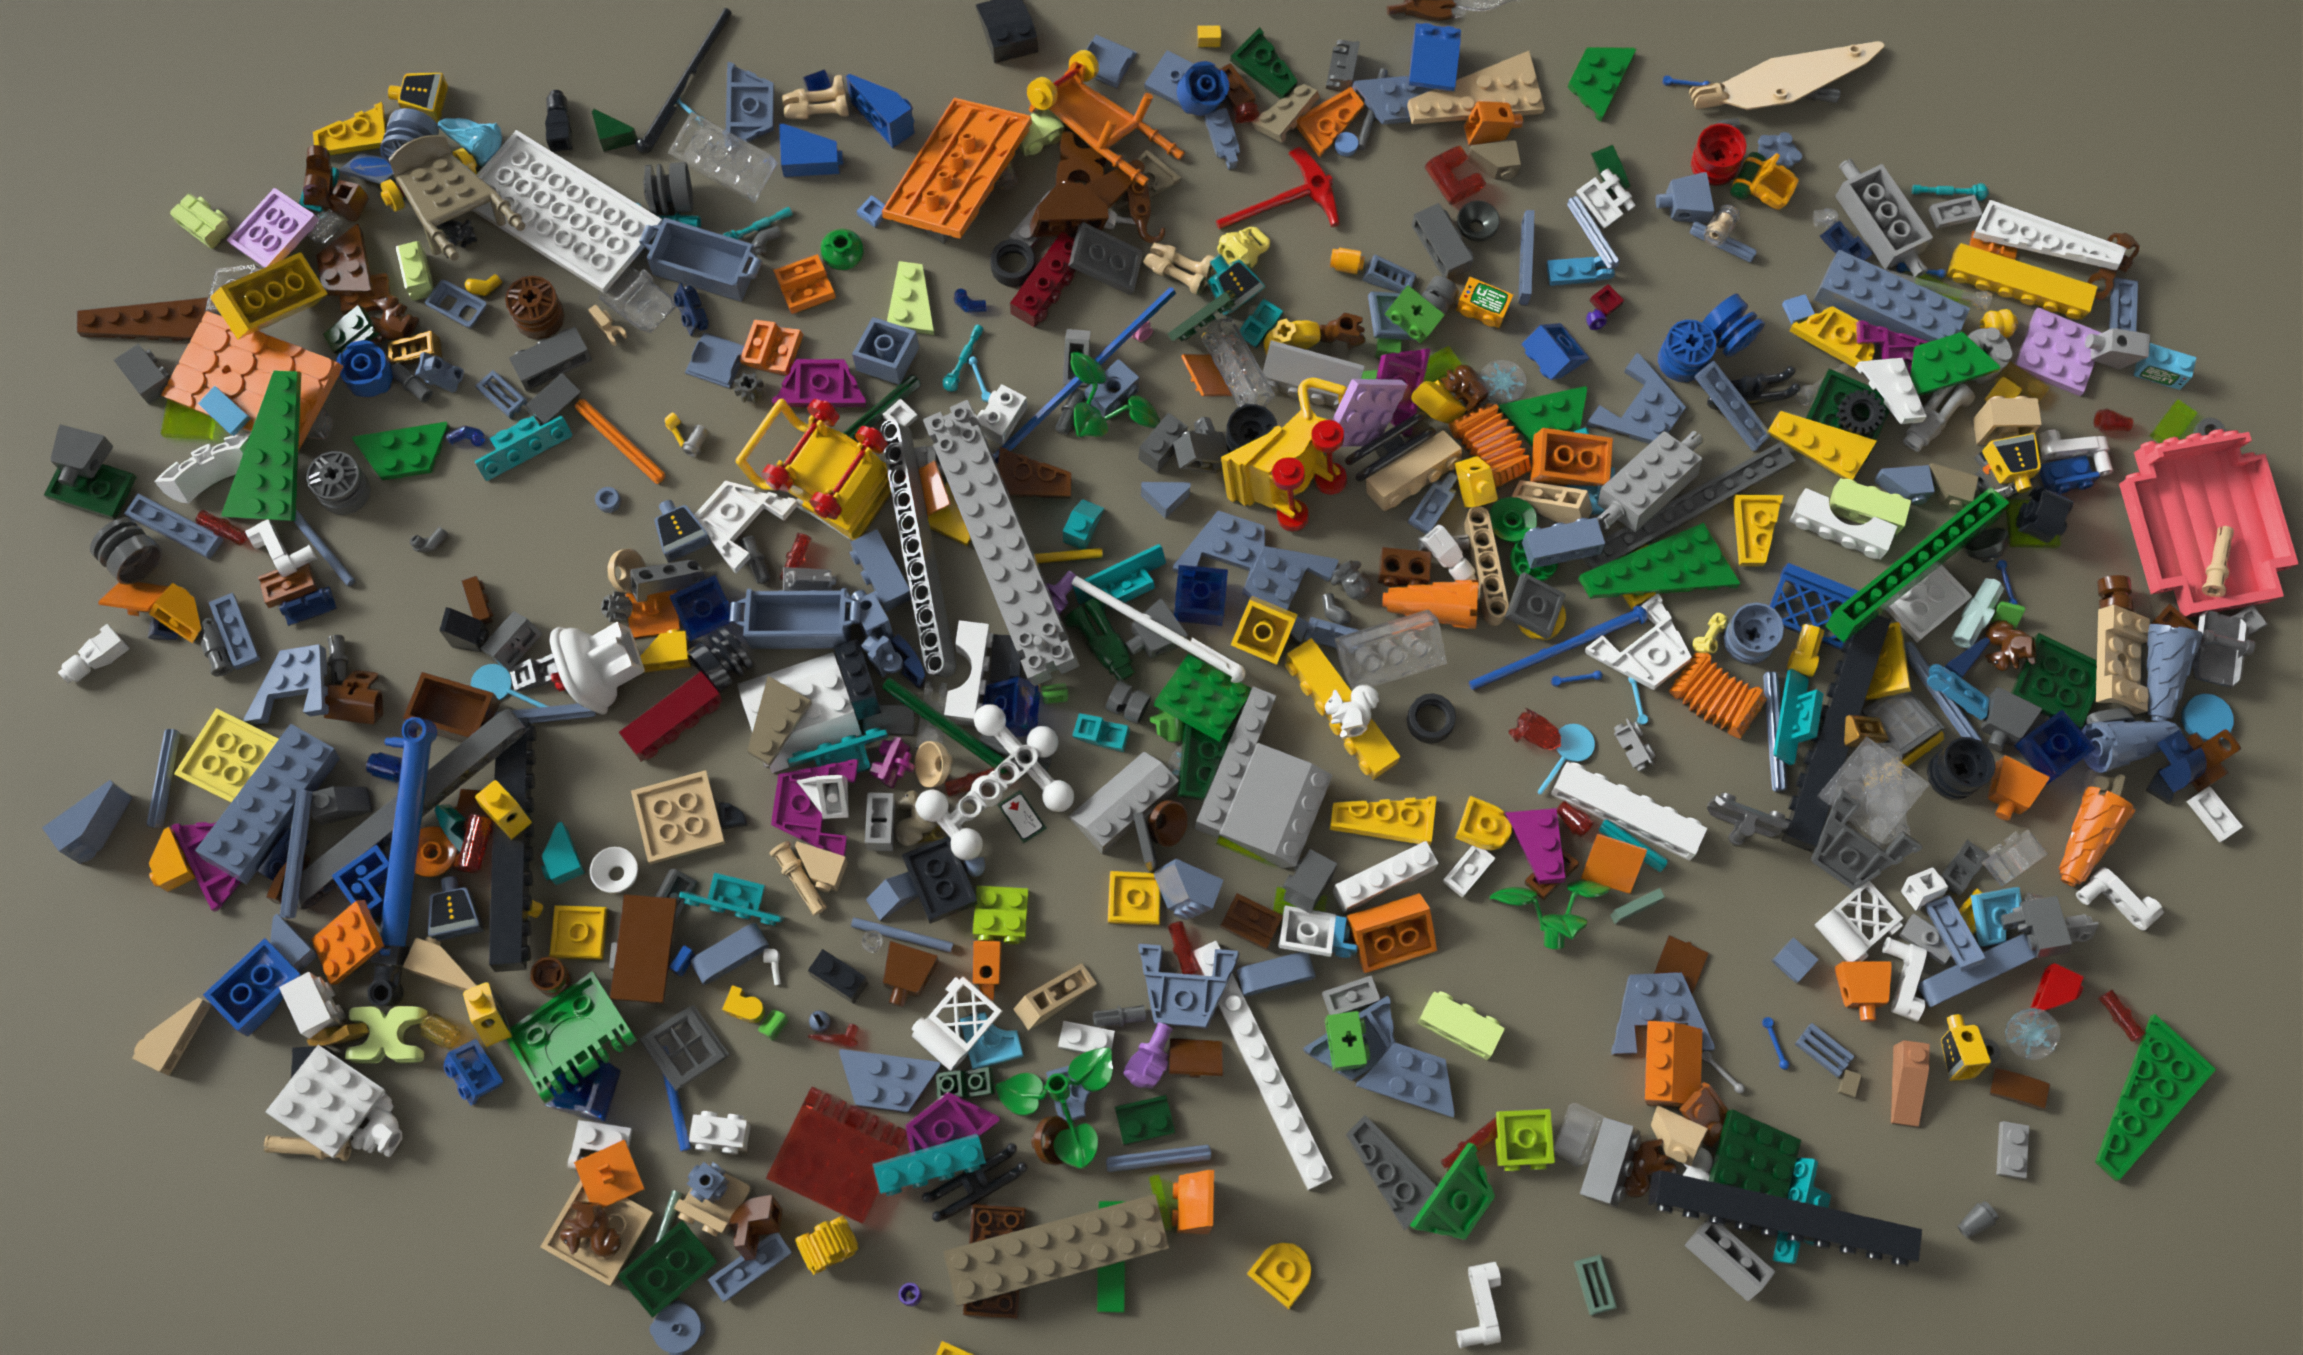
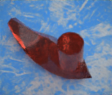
M849 1024L845 1035L811 1034L808 1035V1038L838 1046L853 1047L858 1045L857 1040L854 1038L859 1027Z

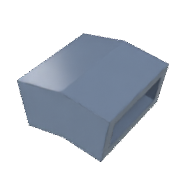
M1792 938L1771 961L1791 980L1797 983L1813 967L1818 959L1800 942Z

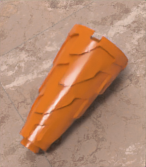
M1455 580V582H1433V584L1389 588L1388 593L1383 592L1382 607H1387V612L1402 614L1410 618L1431 620L1434 623L1450 624L1453 627L1476 629L1479 580Z
M2087 787L2083 794L2080 808L2071 828L2072 833L2059 866L2060 880L2069 886L2075 887L2076 884H2081L2082 881L2085 882L2094 866L2101 860L2109 846L2115 842L2127 821L2135 813L2136 809H2133L2134 806L2130 802L2110 791H2107L2105 795H2099L2098 793L2101 788Z

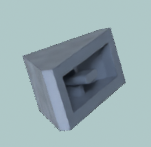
M1141 482V497L1165 519L1190 495V483Z
M909 872L885 879L866 901L878 919L882 921L919 896Z

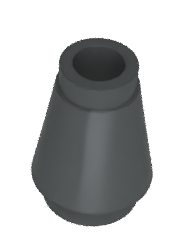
M1983 1201L1981 1204L1976 1203L1960 1224L1957 1225V1228L1965 1238L1969 1239L1971 1236L1996 1225L1995 1221L1999 1219V1216L1986 1201Z

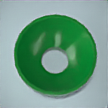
M849 229L833 230L821 242L820 250L823 261L836 270L853 268L863 257V243L860 237ZM839 238H844L848 241V244L843 248H837L834 242Z

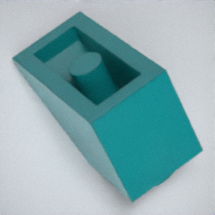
M1082 499L1072 510L1063 529V543L1081 550L1086 549L1105 508Z
M561 821L557 823L544 850L542 859L545 865L541 866L546 880L551 879L556 886L585 874L569 831Z

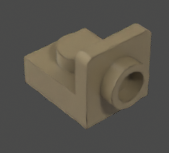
M2090 769L2086 772L2081 794H2084L2087 787L2101 788L2098 793L2099 795H2105L2107 791L2123 797L2126 790V785L2124 784L2125 776L2120 774L2114 778Z

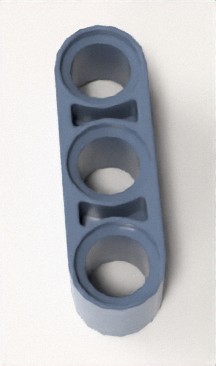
M752 923L691 959L690 963L702 984L706 985L764 952V949H768L769 944L757 923Z
M1306 952L1251 964L1236 970L1243 996H1251L1306 982L1316 977L1310 954Z

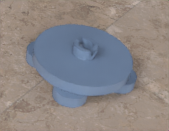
M1782 132L1779 136L1762 135L1758 140V153L1763 155L1766 160L1776 153L1780 155L1776 162L1778 166L1782 165L1788 169L1795 163H1799L1802 158V154L1792 143V136L1787 132Z
M680 1300L662 1309L650 1326V1333L656 1344L662 1350L669 1352L670 1355H683L696 1344L699 1337L706 1331V1326L700 1321L698 1314Z

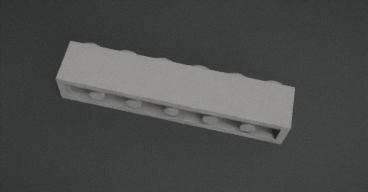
M1252 687L1196 820V830L1219 838V832L1273 709L1276 695Z

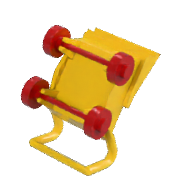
M1308 378L1300 383L1298 396L1301 410L1283 428L1276 426L1268 434L1221 457L1227 498L1231 502L1237 500L1244 506L1247 504L1251 506L1254 502H1258L1272 509L1276 508L1279 525L1284 530L1291 532L1303 529L1309 521V512L1306 504L1294 499V496L1303 492L1308 487L1314 475L1317 488L1324 494H1337L1347 484L1345 469L1341 465L1333 463L1332 452L1338 450L1343 445L1344 430L1336 421L1317 417L1311 409L1308 389L1312 387L1338 394L1340 405L1347 387L1319 378Z
M779 399L736 458V464L757 487L763 490H780L794 495L804 501L802 504L803 508L814 513L852 541L863 536L892 494L886 463L874 454H882L888 446L887 441L883 438L882 433L875 428L861 426L855 434L859 443L844 433L830 428L834 427L840 416L835 411L834 406L827 401L813 399L807 407L811 416L808 419V423H805L797 417L784 399ZM782 412L792 426L805 434L784 464L781 460L776 464L777 467L767 464L761 472L763 477L761 478L746 460L776 417Z

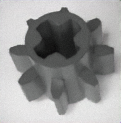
M742 373V377L739 380H734L737 386L734 389L735 395H741L743 403L746 401L756 403V399L764 395L761 389L764 386L763 380H757L756 373L752 375Z
M613 591V595L608 594V596L604 597L601 604L602 614L609 618V622L620 623L621 620L629 618L633 609V604L629 597H625V593Z

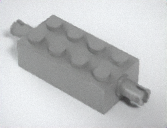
M1852 158L1842 162L1839 169L1842 170L1848 180L1843 182L1835 197L1884 269L1887 270L1901 262H1905L1914 278L1924 275L1928 269L1918 257V254L1925 251L1933 236L1883 164L1861 174Z
M1692 431L1682 442H1679L1667 432H1662L1601 487L1598 505L1605 511L1597 517L1599 526L1601 527L1605 523L1603 529L1607 530L1616 520H1619L1634 532L1638 531L1698 476L1702 457L1693 451L1703 443L1702 436L1698 434L1694 438L1697 432Z

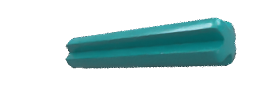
M1605 819L1599 827V832L1607 837L1647 849L1643 862L1658 872H1661L1667 865L1668 860L1610 820Z

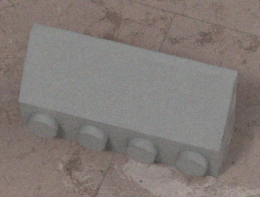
M1271 340L1260 387H1264L1270 392L1278 391L1288 394L1292 398L1299 399L1298 387L1305 379L1319 378L1344 385L1348 388L1352 379L1362 378L1364 366ZM1313 387L1308 389L1309 400L1317 405L1326 404L1338 409V394Z
M1143 752L1068 817L1103 854L1136 826L1133 814L1142 812L1146 817L1158 804L1165 801L1178 789L1179 780L1162 762Z

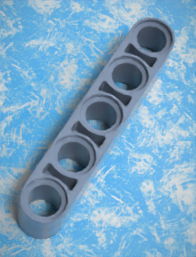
M2019 935L1983 952L1986 963L1962 972L1955 965L1918 983L1917 988L1928 1008L2036 958L2035 950H2030L2027 935Z

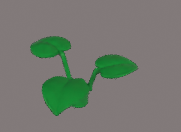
M1077 352L1071 353V367L1074 374L1082 382L1092 384L1093 386L1087 402H1080L1074 408V425L1077 437L1105 436L1108 432L1106 421L1126 410L1130 411V417L1136 423L1149 428H1156L1161 421L1155 408L1148 400L1140 396H1131L1128 400L1129 405H1125L1102 417L1099 409L1091 407L1090 404L1098 389V384H1103L1106 381L1105 372L1101 365L1092 357Z
M1588 880L1570 882L1567 885V889L1573 893L1564 915L1549 914L1543 917L1539 902L1535 899L1537 893L1523 887L1500 889L1493 893L1489 900L1496 899L1503 903L1518 906L1533 904L1540 922V930L1544 931V946L1549 949H1562L1565 947V936L1573 940L1577 933L1584 929L1588 923L1587 919L1571 914L1576 897L1580 895L1588 898L1602 896L1610 892L1611 887Z
M1097 1048L1082 1053L1069 1065L1068 1074L1070 1077L1066 1078L1060 1073L1053 1074L1047 1079L1044 1087L1039 1077L1032 1073H1020L995 1085L996 1092L1003 1105L1009 1111L1019 1116L1035 1113L1039 1108V1100H1044L1048 1092L1054 1101L1061 1102L1070 1129H1065L1058 1133L1054 1141V1150L1061 1161L1079 1169L1087 1167L1093 1161L1098 1149V1137L1094 1128L1089 1124L1083 1123L1077 1127L1074 1126L1066 1103V1099H1068L1071 1093L1069 1085L1077 1087L1081 1084L1083 1089L1089 1092L1104 1089L1110 1083L1113 1074L1112 1051L1110 1048Z

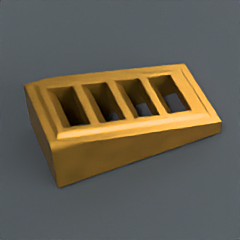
M432 331L387 343L391 365L396 363L402 365L419 363L420 353L422 352L442 358L440 337ZM409 346H411V354H409ZM398 348H401L402 350L401 357H399Z

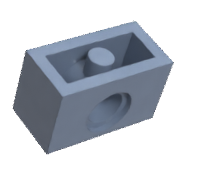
M1119 359L1105 371L1106 381L1103 384H1098V389L1090 404L1092 407L1099 409L1103 417L1121 408L1122 403L1127 398L1135 396L1139 390V377ZM1092 384L1085 389L1086 402L1092 391ZM1111 388H1116L1119 391L1116 393H1112L1108 390Z

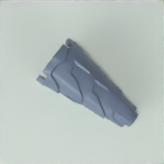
M2149 625L2147 687L2149 696L2148 715L2152 716L2151 721H2167V719H2171L2174 716L2178 701L2182 698L2187 676L2191 673L2195 654L2198 652L2203 633L2201 631L2184 627L2174 628L2171 625Z
M2169 721L2093 722L2087 724L2081 732L2080 750H2087L2088 755L2082 757L2090 769L2103 773L2129 765V762L2150 757V754L2162 751L2157 743L2178 730L2181 731V729L2175 723Z

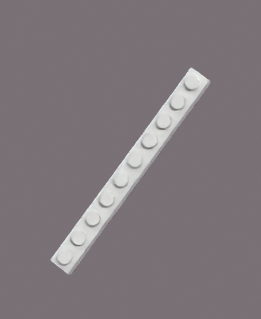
M1217 941L1196 949L1192 953L1203 976H1212L1215 949H1220ZM1231 974L1218 1007L1307 1190H1310L1331 1180L1333 1177L1233 974Z

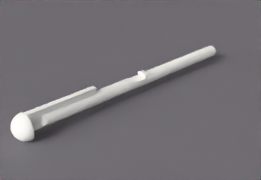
M1076 576L1073 579L1072 585L1232 676L1231 682L1238 683L1245 678L1246 672L1242 665L1235 663L1194 638L1189 641L1167 627L1153 621L1151 616L1142 614L1082 578Z

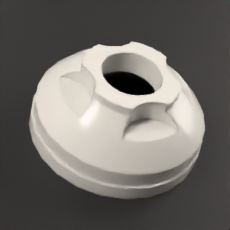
M609 847L600 851L593 858L590 866L592 882L598 889L609 894H619L628 890L635 883L638 876L636 859L628 850L621 847ZM615 867L624 869V876L618 881L611 880L609 876L610 871Z

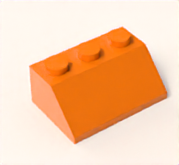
M1420 893L1347 915L1350 935L1353 944L1358 945L1357 956L1364 973L1437 951L1431 911Z
M1648 1021L1645 1101L1647 1105L1681 1107L1695 1091L1699 1092L1701 1089L1703 1029L1676 1022Z

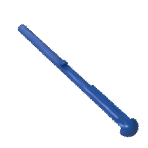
M1635 606L1633 611L1585 630L1583 634L1547 649H1541L1533 655L1469 681L1470 688L1472 690L1478 689L1636 621L1643 624L1648 618V613L1645 608Z

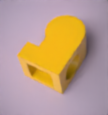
M732 985L722 1008L723 1012L749 1023L761 1021L765 1016V1007L756 997L745 998L743 989Z

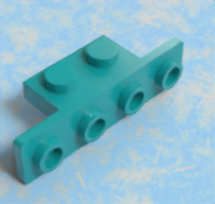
M531 416L520 420L516 425L506 430L497 432L495 436L491 437L490 440L496 450L475 460V464L485 481H488L572 437L573 434L563 416H559L542 426H539L535 417Z
M1157 544L1084 580L1125 603L1155 588L1154 581L1147 572L1166 564L1163 548L1160 544ZM1073 585L1076 600L1079 604L1095 598Z
M1794 669L1787 671L1773 751L1775 757L1788 765L1795 764L1798 743L1817 737L1824 693L1817 689L1807 692L1809 679Z
M873 728L866 731L864 736L856 738V735H850L842 738V742L835 745L828 742L818 745L815 751L807 753V750H800L794 752L792 757L788 758V763L790 767H794L815 760L817 767L856 759L859 760L857 773H861L871 769L864 745L887 739L888 734L886 729Z
M716 872L713 875L708 897L685 891L680 892L679 895L680 898L685 899V904L700 907V903L710 905V910L725 913L726 909L736 911L735 916L744 919H750L751 915L760 917V922L775 926L776 921L783 922L784 916L760 910L766 885Z
M1797 1158L1787 1199L1829 1208L1831 1195L1813 1186L1818 1166L1817 1160ZM1778 1234L1773 1261L1795 1264L1800 1243L1787 1241V1236ZM1804 1240L1805 1243L1813 1246L1814 1242Z

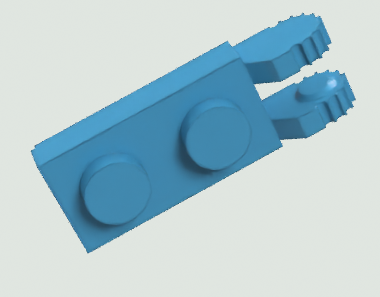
M1600 256L1596 258L1547 260L1546 263L1550 286L1607 280L1613 278L1615 272L1613 269H1600L1596 271L1595 267L1606 266Z
M1940 664L1931 665L1927 679L1929 687H1932L1934 691H1943L1942 693L1947 698L1958 703L1969 714H1973L1978 719L1982 720L1987 716L1989 698Z

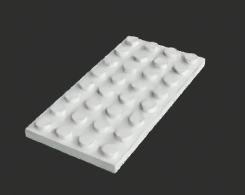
M517 130L477 174L504 200L511 204V209L522 216V221L526 226L524 230L518 231L515 227L508 224L506 216V224L498 226L490 202L473 209V212L604 294L645 247L639 243L645 226L661 225L663 222L661 218ZM654 230V233H653L651 239H652V238L655 236V234L658 232L657 230Z

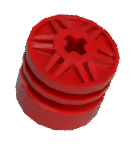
M1723 123L1713 124L1704 129L1698 137L1690 165L1693 174L1707 172L1709 185L1714 186L1723 185L1733 180L1744 158L1747 146L1745 137L1739 129Z

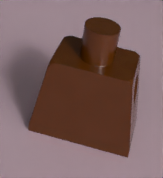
M890 941L883 977L884 987L893 990L888 1003L903 1008L908 995L920 997L938 965V956Z

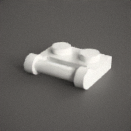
M578 1120L572 1151L568 1159V1169L577 1170L574 1162L585 1158L581 1157L582 1149L598 1152L624 1139L629 1148L633 1129Z

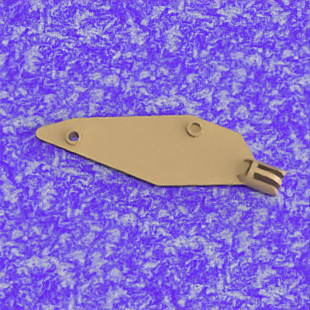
M1877 41L1771 58L1723 83L1694 86L1690 88L1689 96L1695 109L1729 104L1745 110L1793 103L1866 65L1884 49V43Z

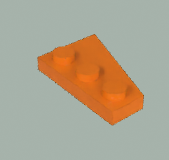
M1350 87L1309 110L1306 115L1300 116L1296 120V127L1320 158L1336 140V137L1362 111L1364 103L1353 88Z

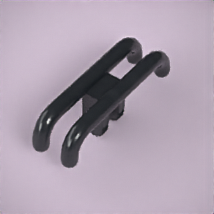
M1789 366L1786 370L1777 374L1764 375L1761 373L1756 377L1743 376L1741 379L1731 380V383L1749 405L1785 400L1793 397L1800 391V385L1794 383L1788 389L1761 394L1766 385L1780 383L1791 378L1796 371L1793 366ZM1709 397L1707 406L1714 410H1720Z
M1419 411L1347 456L1345 458L1347 465H1353L1375 450L1380 457L1379 460L1358 472L1355 479L1358 482L1364 481L1435 436L1436 429L1433 427L1426 429L1406 443L1400 436L1406 430L1426 418L1425 412Z
M1010 1143L1006 1148L986 1159V1163L980 1164L981 1168L979 1170L969 1173L964 1172L938 1188L923 1193L922 1201L924 1203L934 1202L962 1185L968 1194L948 1207L935 1211L932 1214L933 1221L942 1222L1022 1176L1028 1169L1025 1162L1018 1163L1016 1167L989 1183L984 1175L988 1170L1013 1156L1017 1151V1146L1014 1143Z

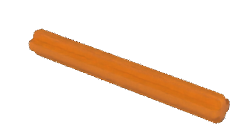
M580 399L575 404L576 410L654 483L659 484L665 479V473L585 399Z

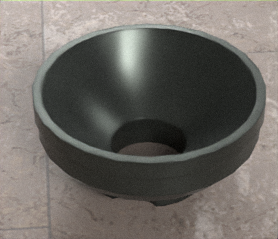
M1480 200L1470 201L1463 205L1457 216V226L1460 233L1472 241L1479 242L1490 239L1496 233L1500 224L1499 213L1495 207L1488 202ZM1478 222L1483 226V230L1475 232L1471 230L1470 224Z
M2002 528L1987 529L1963 548L1969 557L1980 560L1983 563L1991 562L2003 556V552L2010 542L2007 530Z

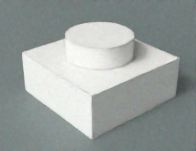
M901 399L883 413V418L886 421L894 420L908 427L918 419L917 414Z

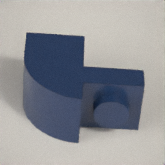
M2180 730L2157 743L2171 763L2160 770L2159 773L2173 793L2204 774L2207 761L2202 748L2200 747L2194 751Z

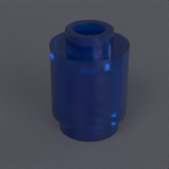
M382 752L372 753L368 758L366 771L371 773L373 777L398 783L400 780L402 758Z

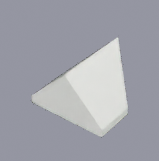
M831 775L797 780L801 788L822 813L823 819L847 818L849 816L847 777Z

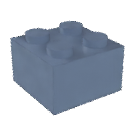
M872 317L852 353L856 371L900 385L919 349L917 333L915 330Z

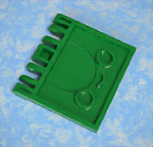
M593 972L510 1027L512 1037L506 1039L545 1104L555 1099L547 1083L550 1082L559 1095L565 1092L562 1084L556 1078L563 1072H565L566 1078L573 1085L579 1082L570 1067L575 1065L584 1078L600 1067L592 1055L593 1051L596 1050L605 1063L610 1060L609 1054L602 1047L603 1044L610 1040L616 1051L621 1053L625 1050L616 1035L620 1034L628 1047L638 1041Z

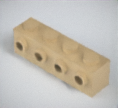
M1443 430L1366 479L1367 494L1384 512L1391 507H1396L1402 500L1410 495H1415L1421 488L1437 481L1446 472L1456 469L1454 463L1462 461V448Z

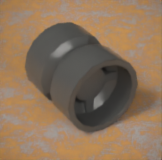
M1435 276L1421 296L1443 314H1446L1449 306L1457 298L1459 290L1451 280L1442 276Z
M1119 680L1111 692L1105 709L1116 715L1123 713L1124 719L1138 724L1147 710L1152 695L1141 690L1133 691V686Z

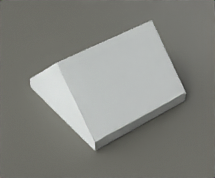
M1285 906L1278 942L1279 948L1331 957L1336 914L1314 910L1309 914L1300 908Z

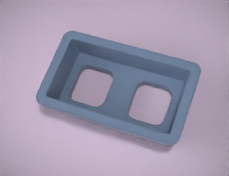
M441 280L425 301V304L431 309L468 329L475 325L486 309L485 301L446 280ZM446 296L457 299L451 310L440 307L441 302ZM467 306L477 310L470 321L460 317V314Z

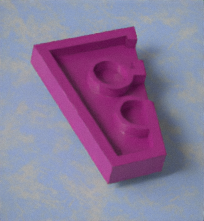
M1557 809L1505 812V816L1512 825L1515 837L1521 845L1538 883L1565 882Z

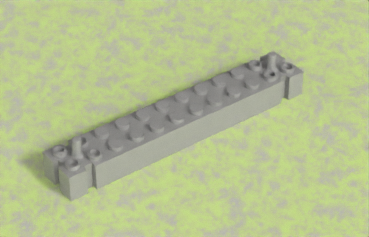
M967 399L950 407L952 413L943 416L940 411L923 419L930 438L935 443L933 444L1016 651L1023 659L1021 663L1027 678L1036 686L1052 679L1051 672L1058 669L1063 674L1079 667L1080 664L1072 646L1067 641L1069 638L986 437L980 429L979 420Z

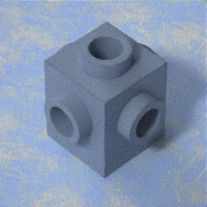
M705 1162L701 1166L696 1165L688 1175L690 1180L687 1185L692 1188L690 1194L702 1203L707 1199L713 1204L728 1189L726 1185L729 1181L723 1176L726 1171L714 1162L710 1166ZM709 1176L710 1183L703 1186L701 1183Z

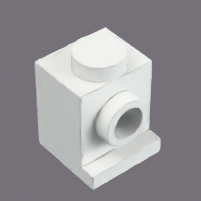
M1932 867L1908 877L1901 892L1915 911H1917L1925 904L1942 898L1948 886L1944 878Z

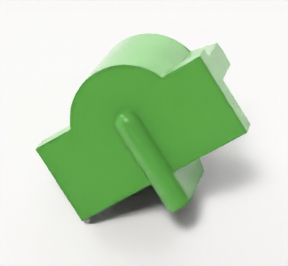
M1159 709V714L1149 717L1150 722L1156 724L1157 735L1167 742L1183 740L1184 722Z

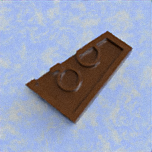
M999 446L998 469L1010 496L1071 499V472L1047 463L1035 461L1028 456L1013 453Z

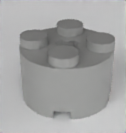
M1993 327L1978 329L1968 335L1976 345L2000 366L1999 372L1973 379V381H1977V384H1985L1994 380L2012 357L2008 341L2000 334L1998 329Z

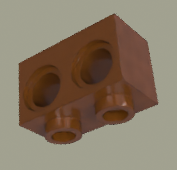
M1382 547L1379 558L1378 583L1384 584L1387 587L1427 585L1430 580L1432 552ZM1387 566H1395L1398 571L1391 572L1387 569ZM1418 568L1422 571V574H1414L1411 569Z

